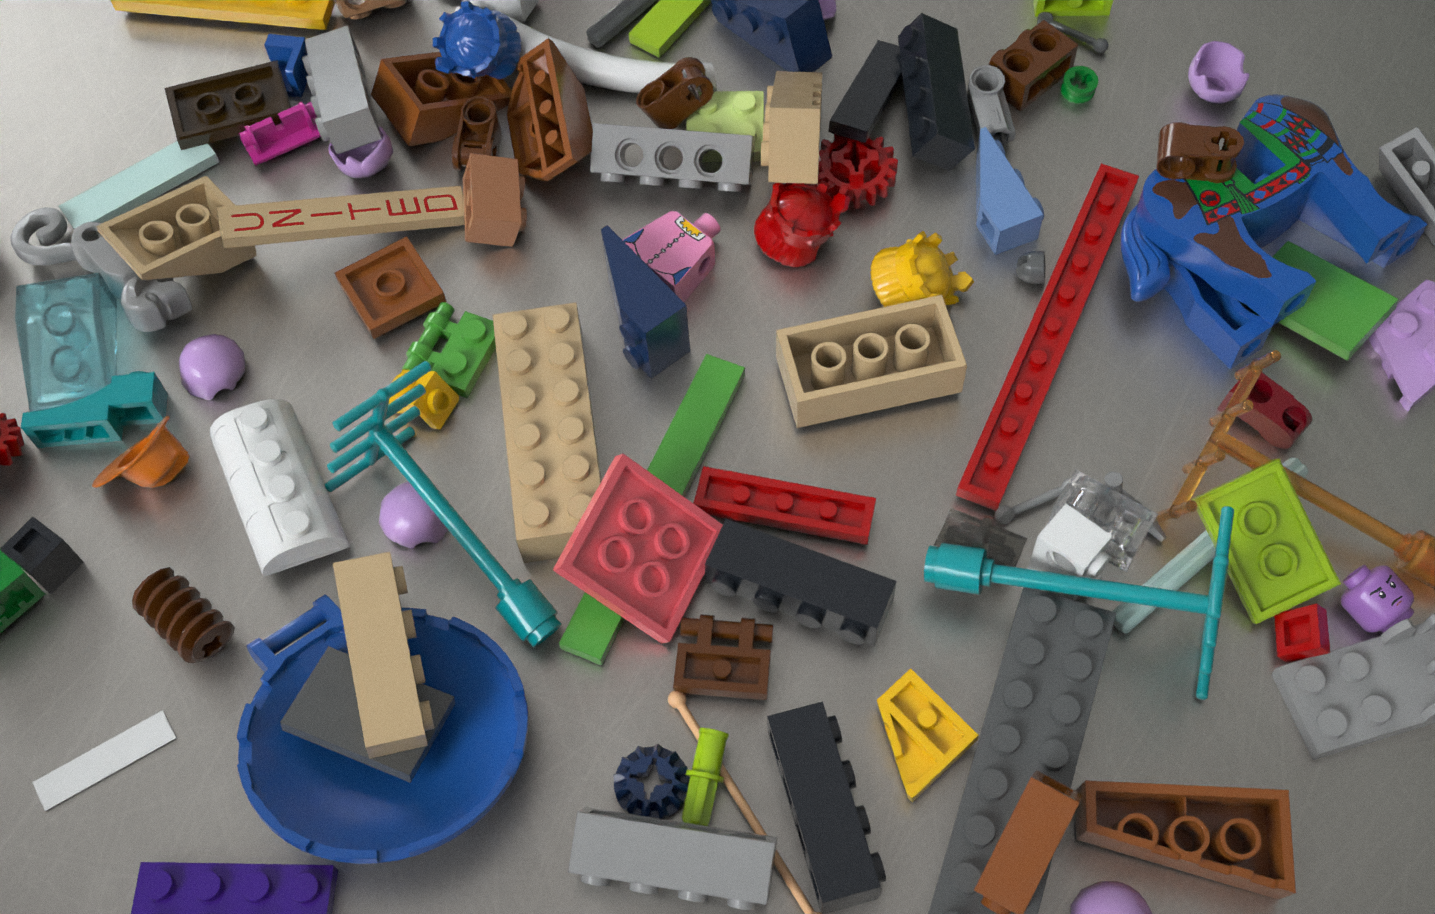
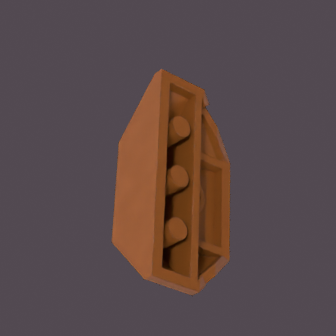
M548 38L519 58L517 70L520 73L513 85L507 110L514 159H518L519 175L542 181H549L592 152L593 137L584 88L555 43Z

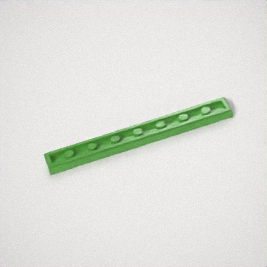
M709 354L705 355L647 471L684 497L745 377V367ZM584 593L559 642L560 649L602 666L625 619L587 593Z

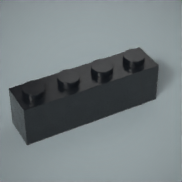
M921 13L910 25L905 26L898 35L912 156L950 171L975 150L958 29Z
M729 519L725 520L705 563L706 583L710 584L718 593L730 597L736 594L752 600L757 607L765 611L777 612L780 610L795 616L797 621L807 627H825L838 632L839 636L844 640L858 645L864 644V642L873 646L876 645L893 603L897 582L896 580Z
M823 701L767 716L769 739L820 912L827 914L877 900L881 889L880 883L886 881L885 870L879 853L874 852L870 854L865 835L871 834L870 823L865 807L863 805L856 807L850 789L857 787L856 779L849 759L841 761L836 744L842 743V735L836 716L827 717Z

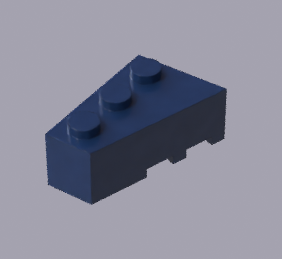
M711 0L712 12L718 22L786 71L815 72L833 57L819 0Z

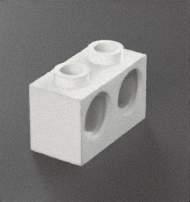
M1065 504L1038 535L1027 569L1101 580L1103 576L1100 573L1111 558L1106 553L1112 535L1068 504ZM1049 591L1052 594L1076 600L1079 595Z

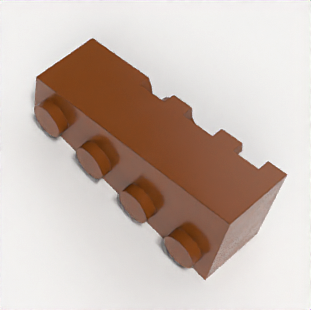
M1085 780L1075 790L1082 794L1076 809V840L1277 900L1296 894L1289 790Z

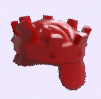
M821 180L817 186L806 183H774L771 199L755 221L754 235L756 242L762 252L777 263L781 262V265L789 267H805L807 264L815 261L820 245L826 243L830 237L834 236L833 232L842 223L839 221L840 214L848 210L851 197L838 192L834 199H832L828 194L830 184L824 180Z

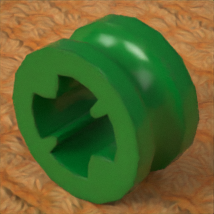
M1071 67L1064 75L1061 94L1065 99L1073 103L1088 102L1095 94L1099 83L1098 76L1088 67ZM1079 81L1081 82V86L1086 84V88L1079 89L1078 84L1073 86V82Z

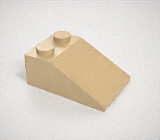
M207 176L97 226L98 232L142 280L223 273L257 256L255 245L232 248L223 247L217 218V207L234 206L235 204Z

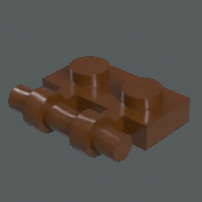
M701 614L700 619L682 617L680 635L697 637V644L678 643L673 683L674 691L694 695L767 700L771 650L753 649L754 642L772 643L773 624L756 623L755 618L744 617L741 618V622L715 620L714 615ZM713 638L739 640L738 647L712 645Z

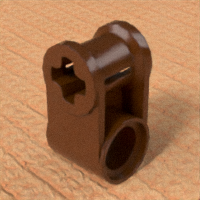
M686 57L677 61L673 67L655 81L648 83L642 88L637 96L636 104L658 128L675 129L684 119L711 100L714 89L710 79L706 77V70L702 62L697 58ZM683 70L686 71L688 77H684L682 73ZM698 87H700V89H701V92H702L701 95H699V93H698V91H697V88H698Z
M473 97L462 106L457 135L452 146V164L455 171H462L467 166L470 153L498 157L502 131L496 106L493 101L486 97Z
M1183 122L1167 124L1159 131L1157 172L1161 176L1172 180L1190 179L1213 183L1229 181L1234 176L1237 168L1235 158L1242 151L1244 145L1243 136L1237 130L1227 126L1212 127L1190 125ZM1221 138H1224L1223 146L1220 150L1219 142ZM1219 160H1221V170L1216 171Z

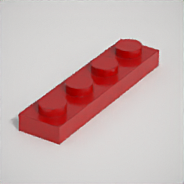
M703 466L693 504L711 516L868 545L876 498Z

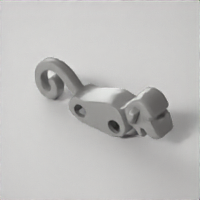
M45 207L33 210L25 215L12 230L10 237L11 245L16 255L24 262L45 266L78 261L82 268L95 273L105 287L116 298L121 299V305L130 324L138 331L153 332L166 327L167 320L178 319L193 308L185 288L180 283L175 282L173 278L142 280L102 235L98 237L96 233L98 231L97 226L102 223H83L74 228L70 243L52 245L64 236L68 227L64 215L59 210ZM36 232L40 244L44 245V247L29 244V239L33 233Z

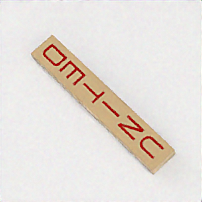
M461 186L217 207V218L224 248L465 225L464 197Z

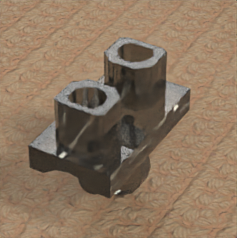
M951 508L934 546L940 547L941 543L984 548L987 550V558L994 559L995 564L1016 567L1028 538L993 525L994 518L985 515L983 520Z

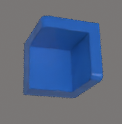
M268 34L264 46L270 61H278L288 96L302 98L307 84L306 77L308 76L302 60V56L308 55L305 37Z

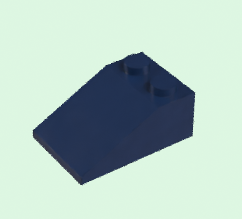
M606 225L601 229L609 283L620 325L619 329L625 346L623 354L633 368L639 369L641 367L652 379L690 352L687 305Z

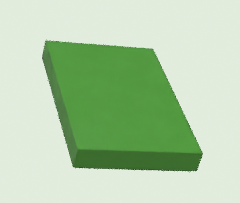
M1287 241L1272 256L1288 266L1308 272L1316 280L1305 305L1278 323L1347 361L1397 307L1398 298L1290 241Z

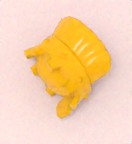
M922 231L913 240L907 239L906 243L900 247L894 246L881 249L874 256L870 268L872 286L883 307L938 295L943 296L945 305L956 304L959 302L958 296H954L955 291L967 292L974 283V280L965 271L953 275L951 265L958 261L954 251L947 254L942 252L938 247L942 242V236L936 232L927 238L926 233Z

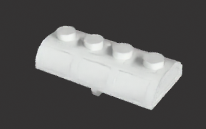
M268 399L255 402L224 413L214 421L210 427V438L263 577L350 548L294 408L289 402L283 399Z

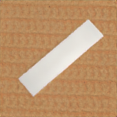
M162 710L35 780L32 783L44 811L51 809L176 739V736Z

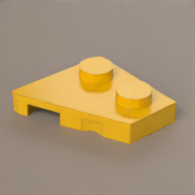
M911 668L877 699L880 715L907 798L913 803L978 741L979 735Z

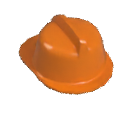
M170 416L162 419L149 435L112 461L93 481L92 487L98 488L118 475L141 487L154 488L170 482L188 463L190 457L180 441L165 426Z

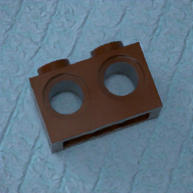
M1043 20L1031 30H1024L1017 40L1005 50H998L992 56L989 65L997 67L1005 77L1003 90L1006 101L1021 112L1064 78L1066 71L1074 66L1078 44Z

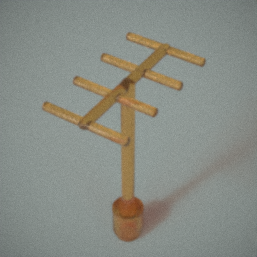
M1273 350L1260 358H1255L1250 364L1235 372V378L1240 381L1225 410L1209 418V425L1215 428L1198 458L1183 465L1182 471L1188 474L1171 507L1156 513L1155 516L1158 521L1178 519L1182 515L1196 511L1197 503L1192 500L1190 501L1208 467L1223 461L1226 457L1225 454L1251 469H1255L1272 460L1227 433L1236 417L1253 409L1252 401L1246 399L1262 370L1281 359L1279 351ZM1284 467L1298 496L1394 550V556L1397 557L1396 566L1399 570L1435 590V537L1424 530H1419L1413 535L1411 533L1403 535Z

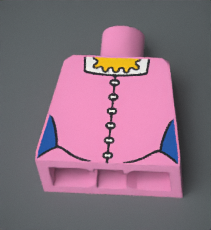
M670 211L624 238L623 241L685 302L715 265V245L712 238L720 233L721 229L716 219L708 213H704L695 222L691 223L677 211Z

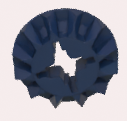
M659 744L652 747L638 746L627 757H622L616 773L613 774L616 799L628 814L659 819L670 817L685 802L690 779L686 775L688 768L676 751L672 752ZM653 765H656L659 779L666 781V783L655 785L648 800L644 783L637 781V779L647 777Z

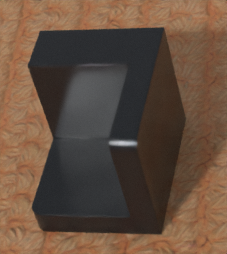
M33 516L0 548V551L6 557L31 575L50 594L54 593L83 563V560L61 537Z

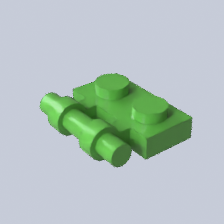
M441 302L436 311L429 313L423 323L425 330L418 342H412L407 350L406 356L408 359L402 370H411L422 362L427 361L432 367L431 371H436L459 396L468 399L496 349L493 320L465 311L458 324L450 322L449 320L455 309L452 305ZM439 337L448 340L441 353L432 351Z

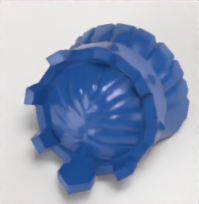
M470 1L461 2V9L452 14L443 12L439 18L444 23L440 36L433 38V47L439 49L442 56L437 57L435 60L436 70L447 74L451 72L454 74L460 73L462 76L472 77L473 79L485 75L496 79H505L513 73L520 58L521 38L519 32H517V26L507 15L496 10H489L487 7L484 9L476 7Z

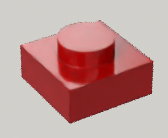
M1316 603L1281 612L1274 616L1277 657L1290 663L1331 653L1327 609Z

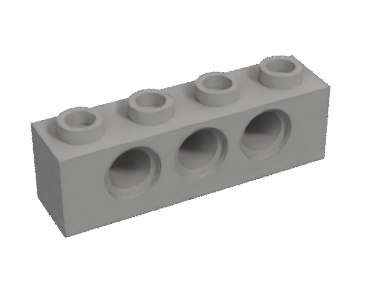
M593 123L590 172L601 173V181L624 183L625 175L640 176V184L663 186L664 178L679 179V187L702 189L703 181L718 182V190L742 192V184L752 185L755 137L752 135ZM638 144L643 150V159L639 165L631 167L625 160V151L629 146ZM672 147H677L683 155L682 164L675 170H669L663 161L665 152ZM711 150L718 151L722 156V166L715 173H708L702 165L704 155Z

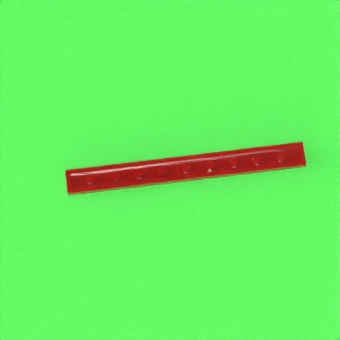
M1102 163L1100 164L960 480L956 496L995 511L1000 507L1139 179L1138 175Z

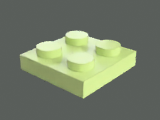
M715 91L707 104L686 118L687 131L754 136L753 162L761 161L764 91ZM711 150L704 155L702 162H722V156L718 151Z

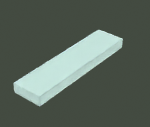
M178 141L59 205V208L73 229L87 222L104 223L153 200L219 163V160L209 144L181 150Z

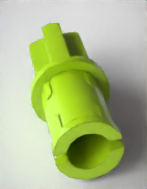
M699 728V739L692 770H686V775L690 776L681 817L682 822L709 826L718 783H723L724 777L720 776L726 741L729 737L728 733L710 728Z

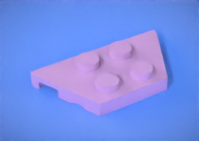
M1425 280L1397 304L1396 309L1368 338L1374 351L1382 358V367L1388 379L1395 378L1403 394L1400 403L1407 411L1412 409L1435 388V282Z

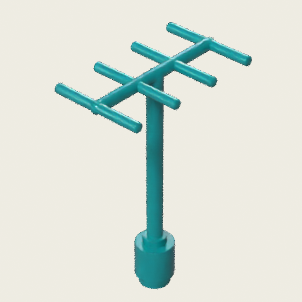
M424 361L386 387L380 388L374 395L332 422L333 427L337 431H341L373 410L372 416L330 443L331 450L337 453L369 432L367 438L328 463L327 468L331 473H335L363 453H365L364 457L326 482L324 486L328 492H333L387 455L499 591L497 597L501 601L495 609L522 642L528 640L532 647L535 648L561 627L562 623L556 617L558 611L531 579L522 583L518 578L514 580L404 449L401 444L415 436L414 429L407 427L396 436L393 435L394 432L418 417L420 410L413 406L388 424H384L385 420L426 393L424 386L418 384L389 404V399L432 370L430 363Z
M1229 506L1221 509L1208 595L997 565L994 559L987 558V550L984 548L941 543L940 547L929 546L924 565V581L934 583L935 588L977 595L981 594L983 586L991 587L992 583L1206 614L1196 697L1200 700H1206L1209 693L1210 677L1228 573L1234 509Z

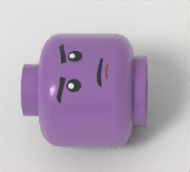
M1364 564L1343 580L1347 589L1341 596V605L1366 632L1381 631L1384 633L1393 625L1409 619L1414 614V610L1411 608L1414 602L1413 592L1386 565L1377 566L1370 570Z

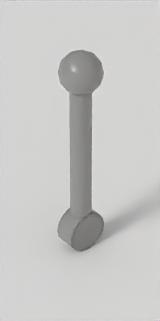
M1068 478L1063 481L1062 486L1011 508L1008 505L999 507L995 512V518L1003 525L1008 524L1019 513L1061 495L1076 494L1079 484L1075 479Z

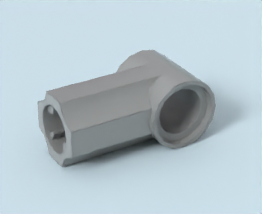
M982 65L975 68L969 78L967 89L969 112L973 114L978 135L980 134V129L986 127L993 139L999 140L1004 147L1005 144L1013 141L1016 135L1003 90L1005 77L997 67Z

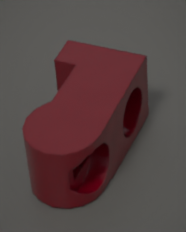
M1253 365L1234 385L1217 408V410L1231 419L1236 415L1256 429L1267 442L1281 449L1292 447L1313 420L1309 410L1296 400L1295 396Z

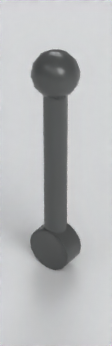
M1042 12L1038 15L1037 24L1045 20L1059 31L1092 45L1097 53H1103L1109 47L1108 41L1105 38L1095 39L1053 20L1052 14L1048 12Z

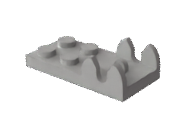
M1435 613L1419 625L1414 626L1412 621L1405 619L1390 627L1380 637L1330 651L1331 653L1309 657L1279 666L1272 673L1313 760L1434 724Z

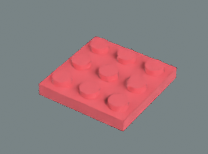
M622 453L614 457L555 564L553 571L661 644L671 641L705 574L706 560L723 524Z

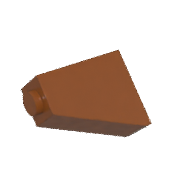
M1038 770L1034 772L974 891L983 895L981 903L997 914H1011L1012 912L1024 914L1080 803L1081 793Z

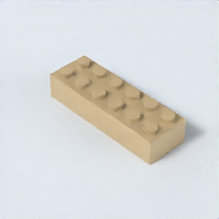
M576 302L493 314L515 534L523 563L560 557L602 481L582 329Z

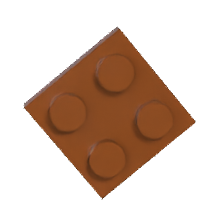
M407 236L334 273L339 285L373 339L439 306L441 302H447L443 290Z

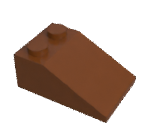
M440 52L381 59L371 96L407 145L414 146L442 141L456 134L461 109L467 100L473 97H486L493 101L496 110L499 111L509 105L512 89L504 79H496L489 75L473 79L472 77L462 76L460 73L454 74L451 72L447 74L436 70L435 60L437 57L442 56Z

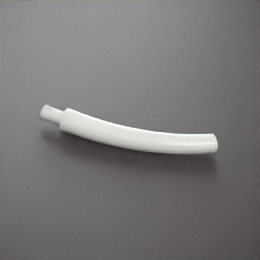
M458 5L455 9V12L461 9V6ZM509 17L517 26V32L520 34V58L549 38L555 43L582 84L610 90L639 93L648 83L655 81L676 64L631 59L593 51L541 33ZM712 62L702 63L706 70V77L710 79L715 92L717 91L713 64ZM683 70L682 73L684 77H688L686 71Z

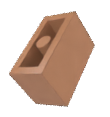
M470 153L463 175L465 242L513 247L518 232H524L527 210L521 207L520 200H522L524 195L525 179L524 176H519L518 159Z

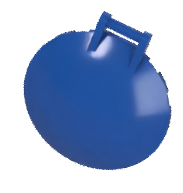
M326 594L313 601V608L264 640L258 637L246 645L251 657L263 670L264 674L260 678L262 685L256 692L251 704H245L237 733L239 764H237L240 780L251 806L260 819L280 838L301 851L328 860L355 864L391 862L420 855L455 839L475 825L500 800L518 771L526 747L529 724L528 706L522 681L515 666L502 648L487 634L459 618L452 617L451 620L428 615L426 609L402 608V611H412L417 638L408 639L411 656L420 654L426 682L422 684L452 695L455 698V706L411 783L285 732L281 728L280 721L328 646L349 654L341 610ZM325 622V623H324L323 625H321L320 627L316 628L315 630H313L312 632H310L309 634H307L306 636H304L303 638H301L300 640H298L297 642H295L294 644H292L291 646H289L288 648H286L285 650H283V651L280 652L279 654L275 655L277 652H279L280 650H282L283 648H285L286 646H288L289 644H291L292 642H294V641L297 640L298 638L302 637L303 635H305L306 633H308L309 631H311L312 629H314L315 627H317V626L320 625L321 623Z

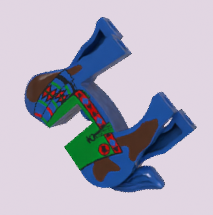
M1273 94L1260 97L1254 102L1239 122L1237 131L1243 136L1244 145L1241 153L1235 158L1237 168L1234 176L1229 181L1213 183L1190 179L1172 180L1161 176L1157 169H1155L1147 177L1138 204L1128 214L1122 226L1121 253L1129 276L1131 299L1135 302H1142L1165 289L1180 309L1186 326L1229 369H1232L1261 350L1273 325L1304 306L1316 283V280L1308 272L1288 266L1261 249L1281 236L1297 220L1358 253L1366 264L1372 261L1382 268L1387 267L1413 250L1428 225L1419 216L1404 213L1377 193L1369 178L1357 169L1344 151L1327 113L1318 105L1304 99ZM1219 160L1216 171L1221 170V160ZM1240 302L1246 304L1249 308H1251L1260 316H1257L1246 310Z

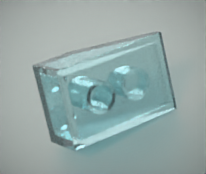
M94 273L16 286L15 322L29 411H39L71 403L110 384L112 376L117 375V300L101 274Z

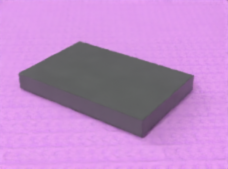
M328 646L280 721V724L285 732L411 783L455 706V698L427 685L417 684L419 702L429 700L434 729L425 731L428 746L370 759L365 748L349 654Z

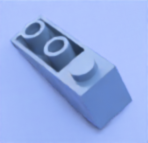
M984 127L980 129L976 153V226L994 255H998L1037 240L1042 221L1044 220V210L1040 201L1037 198H1032L1026 189L1020 171L1016 168L1013 169L1007 160L1001 142L994 140L987 128Z

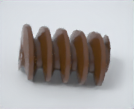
M167 567L152 573L141 582L133 595V609L139 616L144 617V620L150 627L155 628L157 634L162 639H165L173 650L178 651V655L185 662H202L224 648L232 638L235 627L230 621H223L222 613L217 609H211L212 604L207 598H200L201 593L196 587H190L189 581L184 576H174V570Z

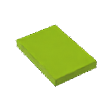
M1273 459L1191 499L1215 548L1221 509L1225 506L1234 509L1228 557V575L1252 623L1258 624L1341 584L1280 459Z

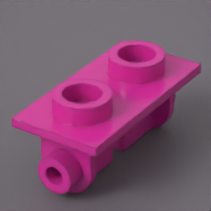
M301 101L298 105L278 113L281 120L279 125L275 126L272 118L269 117L251 126H244L245 131L239 133L240 139L255 166L321 137L315 122L317 115L311 102L304 104Z

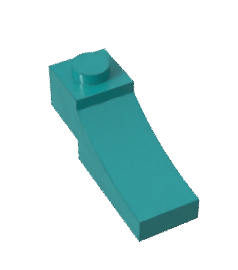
M134 371L125 375H114L111 378L110 384L84 398L54 408L24 412L22 414L21 429L37 448L122 441L124 426L160 423L166 417L168 393L155 372Z

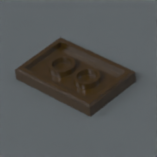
M277 60L165 88L176 138L181 150L240 136L239 133L245 131L244 126H251L269 117L272 118L275 126L279 125L281 120L278 113L291 108Z

